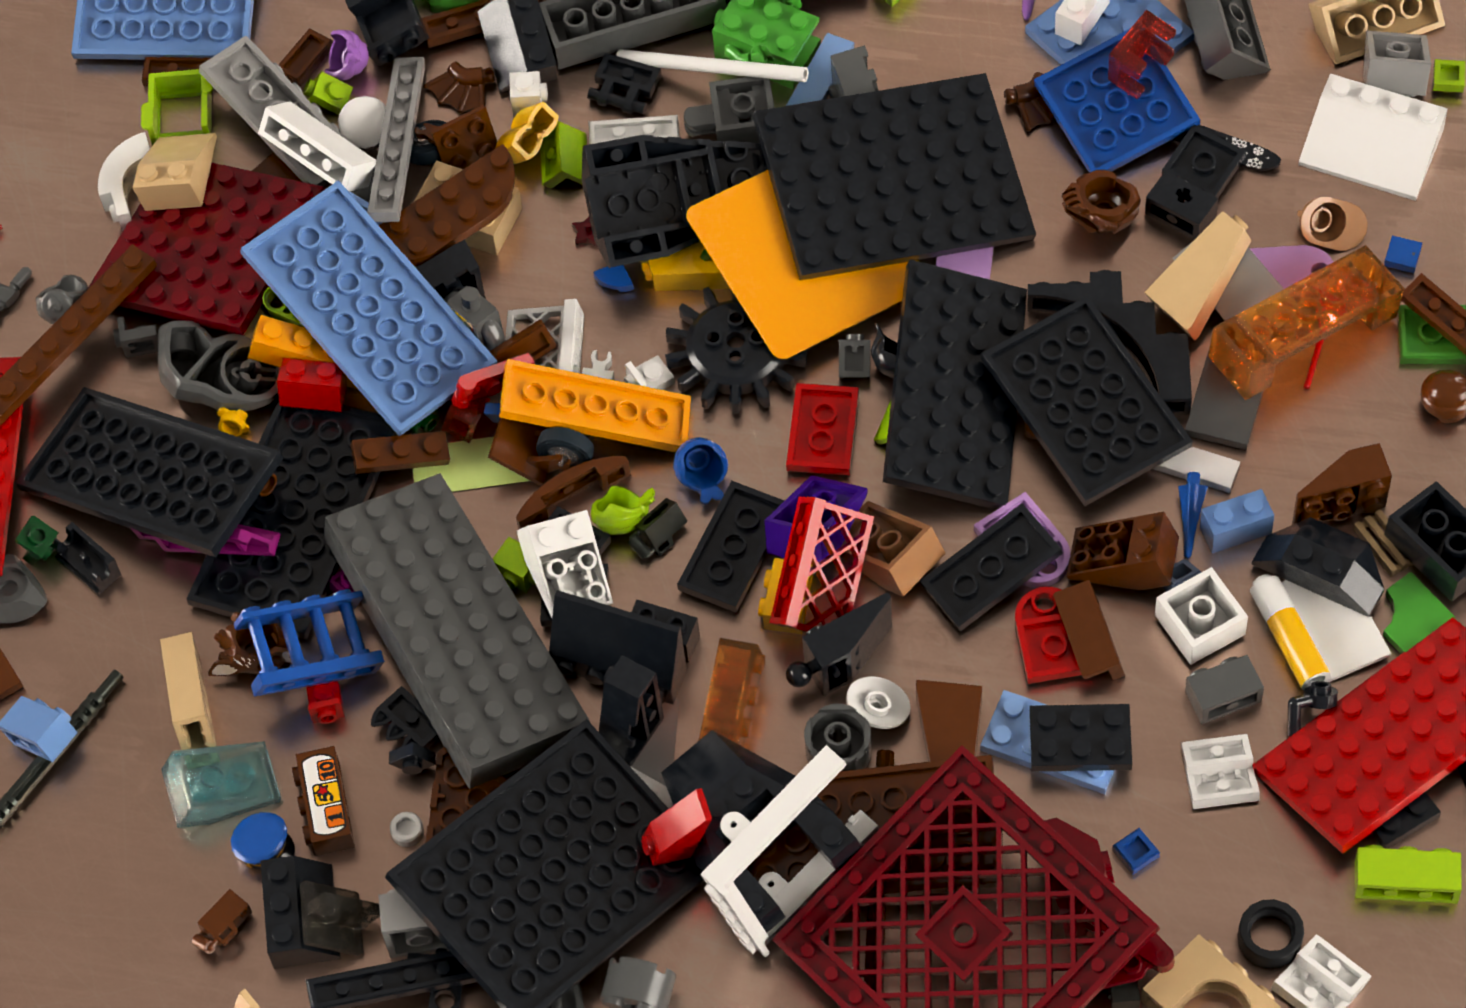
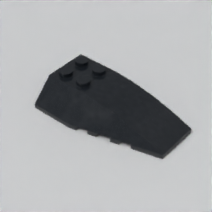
M638 135L584 145L582 151V185L594 241L607 266L612 268L668 257L699 242V238L687 221L686 214L688 209L707 198L768 170L760 143Z

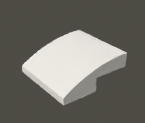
M1247 734L1181 742L1193 809L1260 801V791L1254 768L1252 767L1253 755Z
M1316 934L1297 953L1294 962L1273 982L1271 989L1295 1008H1347L1368 983L1371 975Z

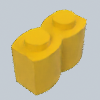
M545 102L523 108L514 117L511 130L506 131L499 138L495 149L504 144L512 157L513 164L530 160L540 150L543 138L555 129L559 115Z

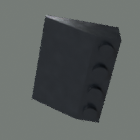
M559 590L556 591L549 654L562 675L571 676L574 674L584 677L592 684L602 685L604 684V676L607 669L612 664L616 665L623 655L656 672L661 703L666 702L674 705L687 673L681 627Z

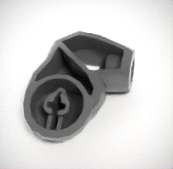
M171 321L160 326L158 329V371L160 381L171 395L178 400L205 404L217 410L222 407L236 411L238 409L243 411L254 410L269 405L278 397L277 379L280 367L248 359L252 339L245 335L227 334L212 338L203 326L194 321Z

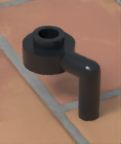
M1325 681L1313 682L1311 686L1305 688L1303 695L1289 699L1288 736H1292L1301 729L1302 708L1330 709L1337 706L1338 690L1331 687V683Z

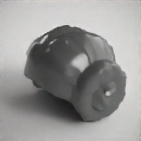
M72 274L64 275L56 285L46 288L36 297V309L39 316L53 325L88 290L87 283L79 276Z

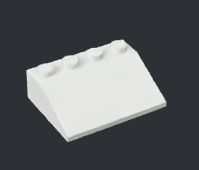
M1330 74L1320 97L1298 165L1416 201L1444 130L1448 108Z

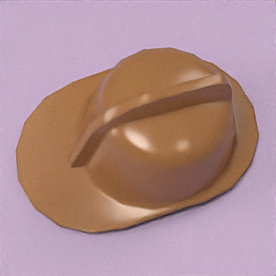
M1320 196L1308 202L1302 210L1297 212V215L1300 217L1299 222L1302 235L1308 242L1333 250L1347 251L1360 244L1367 233L1368 222L1365 213L1360 207L1347 201Z

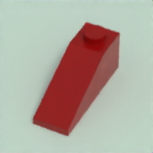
M702 788L694 790L649 823L642 836V848L646 856L650 855L653 866L691 858L712 821Z

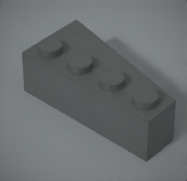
M865 45L831 55L832 86L828 87L830 98L879 91L874 69L868 70V52Z

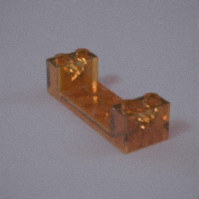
M1364 245L1213 328L1208 357L1240 395L1247 400L1271 387L1275 367L1278 363L1340 329L1362 319L1373 331L1395 319L1399 311L1404 287L1374 253Z

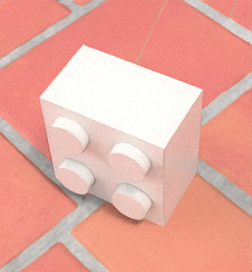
M1212 567L1156 597L1155 617L1190 665L1246 635L1248 616Z

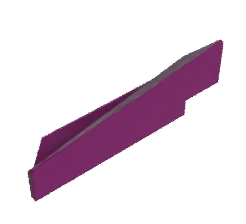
M238 524L219 554L275 556L280 533ZM131 529L139 539L155 540L165 552L201 553Z

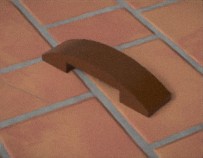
M626 456L593 459L573 466L551 478L536 490L520 509L516 516L518 530L529 525L547 521L549 518L547 510L596 482L605 491L630 477L628 459Z

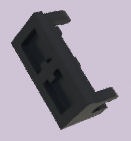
M71 522L66 526V533L68 534L66 540L61 542L55 538L53 542V547L57 553L55 558L99 596L121 576V572L115 558Z

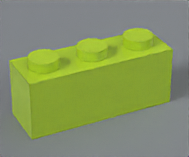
M1375 844L1358 847L1355 858V898L1458 904L1462 891L1461 852H1452L1446 848L1423 851L1411 846L1385 849Z

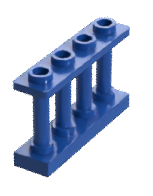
M345 589L329 597L321 598V595H312L303 599L302 602L291 603L289 600L273 604L270 608L260 609L259 606H252L242 610L234 622L235 630L249 628L261 667V671H259V674L251 684L254 697L375 674L385 661L381 650L370 652L369 649H365L353 610L364 598L362 591L351 592L350 589ZM341 612L353 651L350 656L339 658V655H335L323 614ZM305 617L311 618L322 655L320 662L309 664L307 660H304L293 620ZM280 622L292 665L289 668L278 670V667L273 664L262 626Z

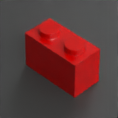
M283 358L277 379L280 406L342 412L347 392V381L345 373L336 363Z

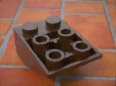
M1380 443L1348 450L1298 492L1292 525L1310 517L1320 522L1330 520L1342 521L1351 515L1363 512L1371 514L1386 507L1392 474Z
M1164 511L1078 527L1075 529L1066 577L1070 580L1083 582L1090 580L1091 583L1134 590L1171 585L1179 535Z

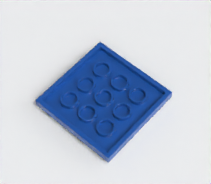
M1140 24L1034 79L1036 89L1089 173L1095 170L1112 172L1189 131L1193 125H1200L1201 119Z

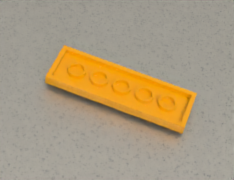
M507 359L504 368L499 418L549 428L564 427L585 435L676 452L680 445L688 440L691 396Z

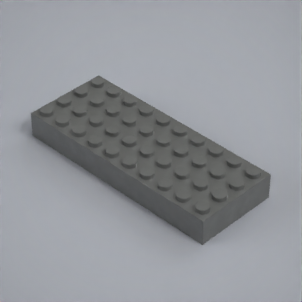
M441 473L325 517L324 539L354 591H362L364 598L361 600L363 607L469 789L526 766L587 719L590 722Z

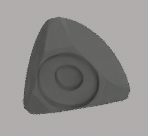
M6 554L3 576H0V623H15L37 614L45 606L47 595L27 566L16 555Z

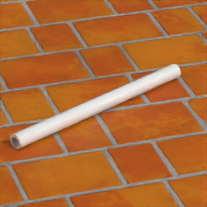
M619 49L616 56L664 69L806 82L809 75L808 68L800 66Z

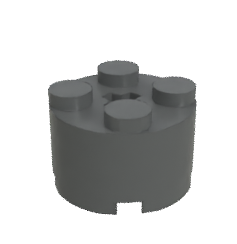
M846 704L826 705L807 721L804 738L808 763L827 745L847 764L841 771L865 769L872 754L871 729L867 719L856 712L855 708Z
M614 957L610 958L600 1000L603 1002V1005L609 1008H668L676 974L666 968L665 974L656 971L658 964L642 959L620 957L619 963H617Z

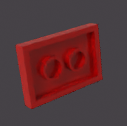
M796 383L786 461L787 471L850 476L859 387Z

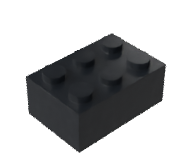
M1436 481L1389 516L1384 535L1448 599L1453 601L1466 591V509Z

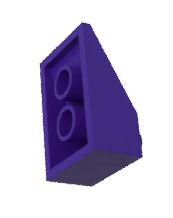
M811 475L764 520L767 553L784 559L798 497H817L826 500L828 503L859 512L868 494L867 488ZM824 510L821 522L825 530H828L836 524V521L831 511ZM855 519L846 524L848 530H850ZM840 529L829 536L835 550L839 549L845 540ZM823 541L818 543L814 550V555L818 562L829 555Z

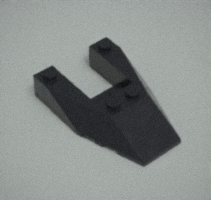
M713 730L661 772L673 805L694 790L703 789L712 821L692 854L697 867L702 872L731 843L720 828L722 818L729 812H739L752 822L795 778V775ZM816 796L764 851L796 825L838 872L860 850L861 845L835 813ZM733 823L731 827L734 828L737 824ZM747 869L733 881L766 933L786 917L778 904Z

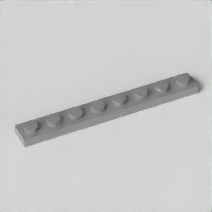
M424 57L394 58L367 211L375 222H400L425 72Z

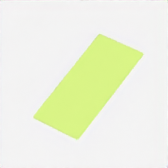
M494 437L447 443L450 455L449 465L412 468L414 483L441 473L452 492L527 482L530 480L488 458Z

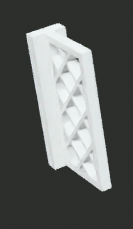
M565 299L564 306L508 310L505 340L519 333L515 329L516 320L529 319L535 323L541 319L545 323L550 317L560 316V323L551 331L548 329L552 338L558 344V349L549 357L546 355L542 356L541 359L544 362L540 366H551L555 369L580 373L584 313L577 299Z

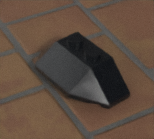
M1311 517L1267 535L1252 560V565L1367 617H1370L1384 592V586L1370 543Z

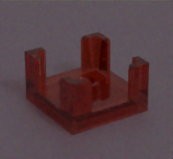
M1148 10L1142 14L1109 54L1108 80L1137 100L1145 91V86L1136 81L1140 79L1142 72L1147 67V62L1142 59L1145 53L1160 64L1167 65L1173 58L1175 51L1171 46L1156 37L1155 34L1163 40L1169 41L1175 37L1176 29Z

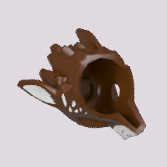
M235 612L231 616V620L235 622L241 613ZM232 623L225 630L220 629L215 634L214 639L220 644L219 647L225 651L220 652L219 660L213 663L208 671V675L259 674L261 667L249 628L235 630L234 623ZM278 624L263 625L262 628L274 666L279 668L285 662L292 663L283 632Z

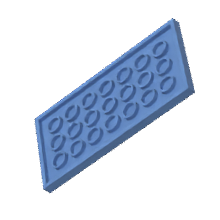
M339 180L241 247L240 254L398 436H401L449 401L455 390H457L456 385L460 376L497 364L494 356Z

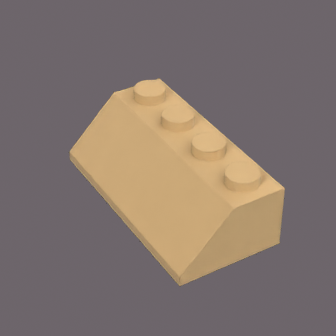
M1318 0L1309 3L1315 31L1336 65L1365 54L1367 30L1420 35L1445 26L1439 0Z

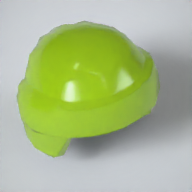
M611 486L603 498L597 499L592 504L591 520L597 525L598 529L609 535L631 533L636 530L635 526L642 520V517L648 514L650 504L655 501V490L650 488L639 497L627 488Z

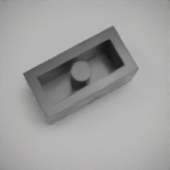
M1248 655L1239 658L1235 656L1229 657L1213 668L1195 670L1187 677L1185 693L1201 725L1261 703L1264 686Z

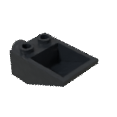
M886 592L824 626L818 625L811 628L802 637L804 662H793L786 670V679L789 684L794 687H804L812 678L823 696H826L852 682L892 628L890 594Z

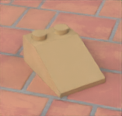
M216 133L159 137L139 162L133 183V190L145 211L202 207L217 140Z

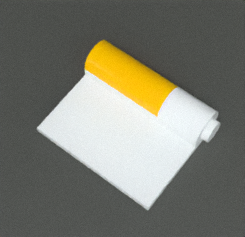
M1264 574L1253 581L1250 593L1302 690L1311 686L1313 682L1325 681L1330 683L1391 656V652L1371 615L1367 617L1290 581L1285 580L1281 582L1279 577L1275 575Z

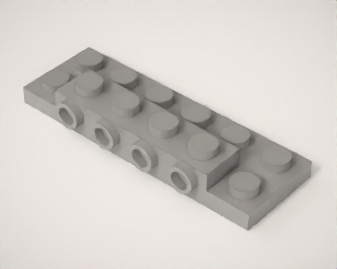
M244 36L199 66V73L257 134L266 107L291 101L342 136L337 125L333 122L329 123L317 104L314 102L310 103L303 95L301 88L296 83H291L286 78L282 68L277 63H272L247 36ZM258 134L302 182L325 186L329 183Z

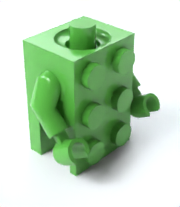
M731 0L725 10L720 8L714 18L715 26L712 29L715 58L808 67L821 44L820 38L811 35L819 23L820 17L800 10L802 7L800 0ZM770 79L793 90L798 84L796 81Z

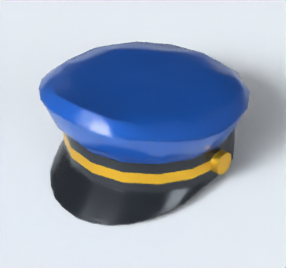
M260 812L243 819L234 829L230 840L235 856L246 863V866L249 868L261 869L260 860L294 856L295 852L294 842L287 833V826L284 820L273 813Z

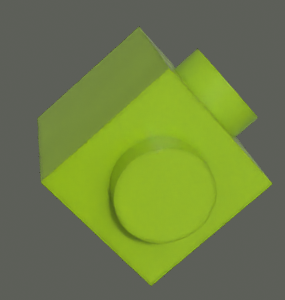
M508 537L492 559L510 589L518 588L527 593L532 584H536L525 563L520 542Z

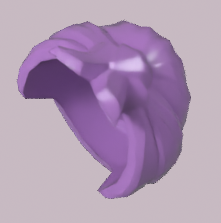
M340 29L332 31L331 37L334 40L329 54V69H325V73L340 81H346L361 73L367 66L369 51L367 50L366 43L361 41L359 36L353 31Z

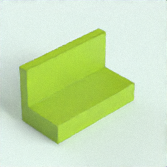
M558 121L555 129L543 138L540 148L542 185L552 189L566 178L582 184L583 146L587 145V135L585 132Z

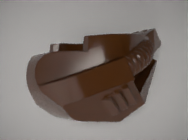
M1095 170L1081 175L1076 180V183H1071L1062 193L1064 201L1062 204L1065 212L1090 233L1112 231L1115 234L1128 227L1139 213L1141 199L1137 188L1131 183L1116 178L1115 173L1107 170Z

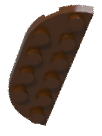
M504 144L500 145L401 210L400 222L382 223L379 227L414 266L422 265L458 242L467 239L495 220L506 209L512 199L516 174L508 149Z

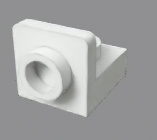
M658 355L637 367L631 361L625 364V383L660 390L675 384L674 376Z

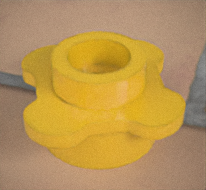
M224 407L218 409L217 415L220 417L218 428L221 432L238 437L242 433L249 431L250 427L246 424L248 414L241 409L237 411L228 410Z

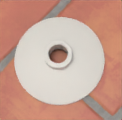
M869 676L859 678L850 685L846 694L847 705L855 708L856 712L865 717L869 725L874 728L892 729L898 727L907 720L910 714L911 706L906 693L895 683L881 677Z

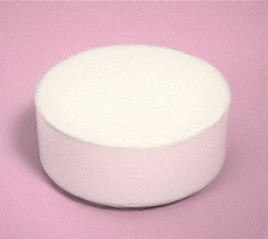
M402 812L392 819L390 833L396 844L403 847H411L422 839L424 827L418 815L412 812Z

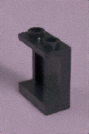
M345 0L348 9L359 23L368 46L369 56L379 67L391 62L397 56L419 46L420 43L430 38L414 0Z

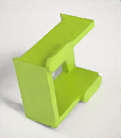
M199 69L149 73L148 102L141 106V127L148 131L152 146L159 137L212 133L213 87L199 73ZM201 96L202 130L161 133V99Z

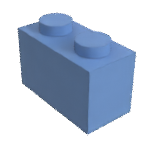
M1259 489L1202 508L1200 530L1213 554L1272 534L1274 513L1263 490Z
M21 696L0 721V730L13 745L51 762H54L78 733L69 723L71 717L59 707L51 709L38 698L33 701Z

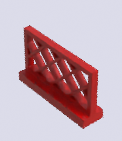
M798 497L770 617V624L789 627L807 633L817 624L824 626L826 624L824 619L834 612L839 618L853 610L874 516L831 504L817 497ZM824 510L831 511L836 521V524L828 530H825L821 522ZM853 519L862 521L860 533L855 538H852L846 526ZM840 529L846 544L835 550L829 536ZM823 541L829 555L818 562L814 555L815 546ZM850 549L854 557L853 564L845 570L839 556ZM833 561L839 575L828 582L821 568ZM816 573L822 587L811 594L807 587V581L809 576ZM840 581H843L847 590L845 597L838 602L831 588ZM826 593L832 606L823 613H820L814 599ZM808 604L814 619L807 624L798 623L801 608Z

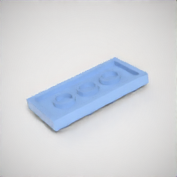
M1003 690L980 744V751L1031 769L1029 706L1047 704ZM1115 770L1039 772L1105 795Z

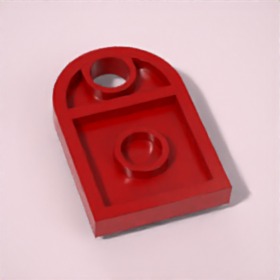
M1039 587L1029 591L1020 599L1015 610V627L1028 684L1082 675L1053 596L1055 592L1062 590L1056 587ZM1040 599H1049L1054 605L1050 609L1042 610L1035 603Z

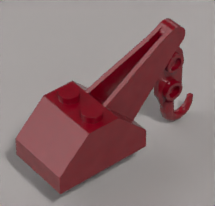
M1057 817L1044 820L1109 881L1115 883L1108 851L1101 852L1097 839ZM1052 876L1053 891H1068ZM1056 899L1059 914L1070 915V899ZM1076 899L1077 914H1092ZM1077 922V937L1086 935L1088 931L1095 934V922ZM1101 922L1102 936L1109 928ZM1062 923L1065 938L1070 939V923ZM1156 933L1103 989L1138 981L1145 976L1149 969L1160 973L1170 971L1175 964L1173 950Z

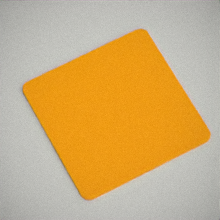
M768 170L691 206L687 211L686 218L765 344L778 359H788L902 302L905 270L908 262L799 280Z

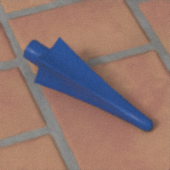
M1189 472L1187 484L1178 486L1183 521L1185 558H1190L1192 555L1196 528L1208 486L1200 485V473Z

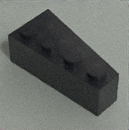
M465 239L416 267L442 298L452 291H460L465 286L477 288L479 294L486 299L480 268Z

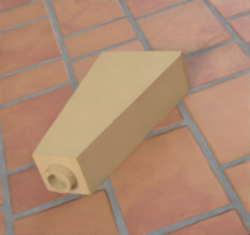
M1224 211L1144 292L1158 309L1194 341L1201 334L1252 241L1246 232L1249 228L1247 224L1237 215L1231 218Z
M188 632L160 639L172 723L186 764L189 766L218 759L219 754L203 672L193 634Z

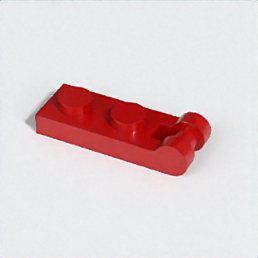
M529 353L510 359L530 364L535 363ZM506 361L460 376L456 385L457 390H455L452 396L453 405L459 409H466L472 400L499 393L502 390Z

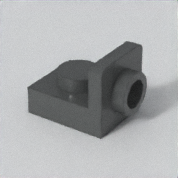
M124 317L117 318L118 329L113 330L115 344L117 348H123L126 358L158 352V331L156 325H142L128 330Z
M846 334V340H839V378H870L871 340H864L863 334Z

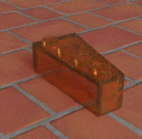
M726 638L719 639L699 740L713 730L743 747L745 738L750 737L752 729V719L750 718L753 706L757 704L759 695L758 685L765 666V655L762 654L759 644Z

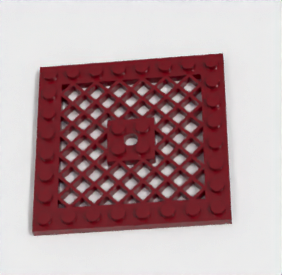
M961 745L772 940L841 1008H891L885 1001L900 1000V1008H908V1000H925V1008H932V999H949V1008H956L957 998H973V1008H980V998L998 997V1008H1005V997L1021 996L1022 1008H1029V996H1043L1032 1008H1085L1160 928L971 752ZM965 795V796H966L967 798H969L970 800H960V799ZM972 808V823L955 824V809ZM979 809L983 811L993 821V823H979ZM948 812V824L935 825ZM979 831H996V846L979 847ZM1003 831L1018 845L1003 846ZM955 832H972V847L955 848ZM931 833H948V848H931ZM924 837V849H912ZM1020 853L1021 869H1003V854ZM1027 853L1043 868H1027ZM996 854V870H979V855ZM972 855V871H955V856ZM948 856V871L931 872V857ZM924 857V872L908 873L907 858ZM900 861V873L887 874ZM1045 876V892H1028L1027 877ZM1052 876L1068 891H1052ZM1003 877H1021V892L1003 893ZM979 878H997V893L979 894ZM955 879H972L973 894L963 885L955 893ZM931 880H948V895L931 896ZM900 881V897H884V882ZM908 881H924V896L908 897ZM877 885V898H864ZM1052 899H1070V915H1052ZM1076 899L1092 914H1077ZM1028 900H1045L1046 915L1028 916ZM997 901V917L981 902ZM1004 901H1021V916L1004 917ZM945 903L931 917V904ZM924 904V920H908V905ZM900 905V921H884V906ZM860 906H877L876 922H860ZM853 909V922L840 923ZM1077 922H1095V938H1077ZM1101 922L1109 928L1102 936ZM1052 923H1070V939H1053ZM1021 924V940L1007 941L1013 935V932L1006 925ZM1028 924H1046V939L1028 940ZM962 926H969L973 929V937L966 943H960L955 939L956 931ZM908 928H921L915 935L923 944H908ZM884 929H900V944L884 945ZM853 930L852 946L836 947V931ZM860 930H876V945L860 946ZM828 934L829 947L822 941ZM1077 946H1091L1077 961ZM1046 947V964H1028V948ZM1053 947H1070L1071 963H1053ZM1022 948V964L1004 965V949ZM900 952V968L884 969V953ZM908 952H925V968H908ZM932 952L947 967H932ZM997 952V965L983 966ZM876 953V969L860 970V954ZM852 954V969L837 955ZM1053 971H1067L1053 985ZM1022 972V989H1004V973ZM1029 972H1046L1047 988H1029ZM997 973L998 989L980 990V974ZM932 975H949V991H932ZM956 975L965 984L973 977V990L956 991ZM900 976V992L884 993V977ZM908 976H925V992H908ZM876 977V992L861 978Z

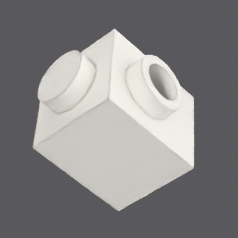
M539 71L509 73L510 102L513 118L523 108L548 101L547 83H541Z

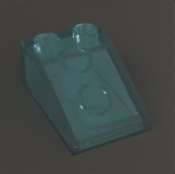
M265 741L172 751L161 769L177 828L208 825L281 801Z

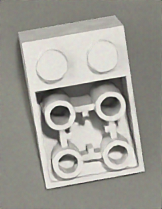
M587 510L516 530L525 563L551 618L553 616L554 596L557 590L605 605L613 604Z

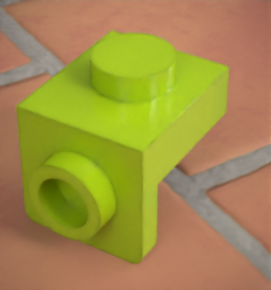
M321 71L314 80L309 79L303 89V95L306 96L310 103L314 102L339 115L344 105L348 102L353 87Z

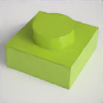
M1435 59L1433 66V91L1463 93L1465 87V61Z

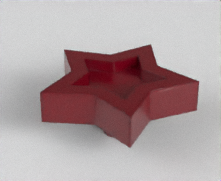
M589 217L583 222L572 223V227L577 232L576 245L588 242L597 247Z

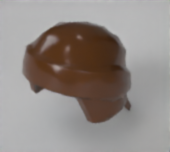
M1439 370L1431 373L1424 380L1420 393L1422 404L1426 411L1446 424L1460 421L1466 416V377L1453 370Z

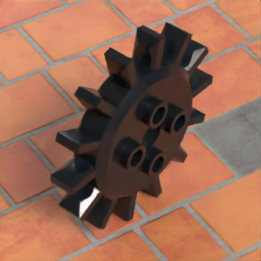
M709 287L704 288V304L707 309L700 314L684 303L679 306L680 318L691 326L689 331L667 327L666 339L669 343L685 345L686 350L665 354L668 369L686 365L690 366L691 370L677 379L678 389L681 393L701 382L706 386L701 395L703 408L708 409L719 392L730 395L729 404L732 413L739 414L742 406L741 394L754 392L759 403L766 408L770 406L769 391L765 387L769 383L775 381L790 392L793 390L794 377L782 370L784 364L806 367L807 352L802 351L788 359H778L771 353L763 339L761 341L752 340L755 337L761 336L732 290V300L719 303L715 293ZM712 337H716L719 339L716 342L709 341L710 339H712ZM736 337L744 340V344L738 348L730 347L727 344L730 339ZM733 356L740 357L737 361H733L730 358Z

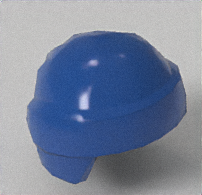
M697 437L685 441L675 453L673 469L676 477L687 488L700 494V502L702 504H709L711 498L716 501L722 500L724 494L717 485L724 480L728 471V460L725 452L717 443L707 438Z

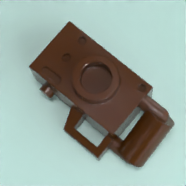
M229 889L197 922L201 932L194 935L192 944L207 954L213 953L217 945L225 947L239 933L237 928L252 913L249 904Z

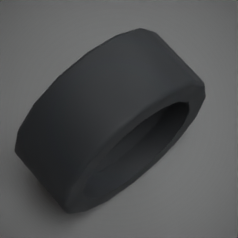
M1276 899L1261 900L1250 905L1242 914L1237 934L1238 944L1243 955L1254 965L1267 969L1283 967L1291 963L1301 949L1304 938L1303 921L1298 912L1289 904ZM1266 917L1282 920L1289 926L1291 931L1289 944L1281 950L1274 951L1257 946L1251 939L1250 932L1255 921Z

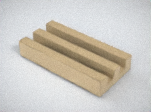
M1380 509L1372 517L1371 515L1365 517L1363 522L1358 521L1354 523L1353 530L1361 540L1370 543L1374 557L1389 576L1392 577L1413 564L1402 556L1378 526L1377 522L1385 530L1388 522L1387 516ZM1369 527L1398 565L1395 566L1366 528Z

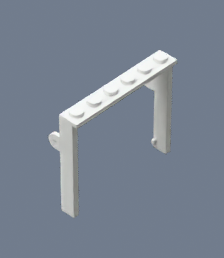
M827 745L752 822L739 812H729L722 818L720 828L731 843L700 874L707 884L704 890L711 897V901L726 918L725 921L739 938V942L752 954L759 951L766 958L770 954L766 945L837 873L823 855L818 852L789 883L775 872H768L762 875L759 884L773 898L786 916L767 933L733 882L847 765ZM861 810L854 816L852 815L845 824L857 838L861 847L879 830V826ZM736 823V827L732 828L731 825ZM774 883V886L769 887V884Z

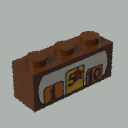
M335 746L295 754L297 767H292L295 786H301L303 796L297 797L301 816H307L308 825L302 826L306 846L312 845L316 856L355 848L341 767Z

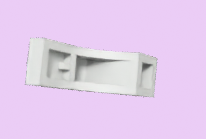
M145 132L132 136L118 145L106 158L99 173L98 192L104 211H110L113 223L119 222L122 231L128 222L132 221L128 206V195L134 183L137 166L150 149Z

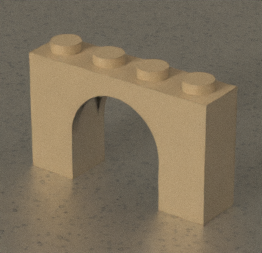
M1200 934L1174 957L1175 964L1173 968L1166 973L1159 972L1142 988L1141 1002L1148 1008H1183L1194 997L1207 992L1227 994L1239 1001L1244 1008H1281L1274 1001L1273 995L1267 988L1253 983L1248 978L1246 970L1236 962L1231 963L1223 956L1221 948L1210 939L1206 941Z

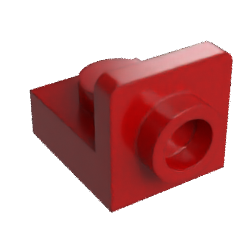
M339 681L306 687L309 702L308 710L313 724H329L345 717Z

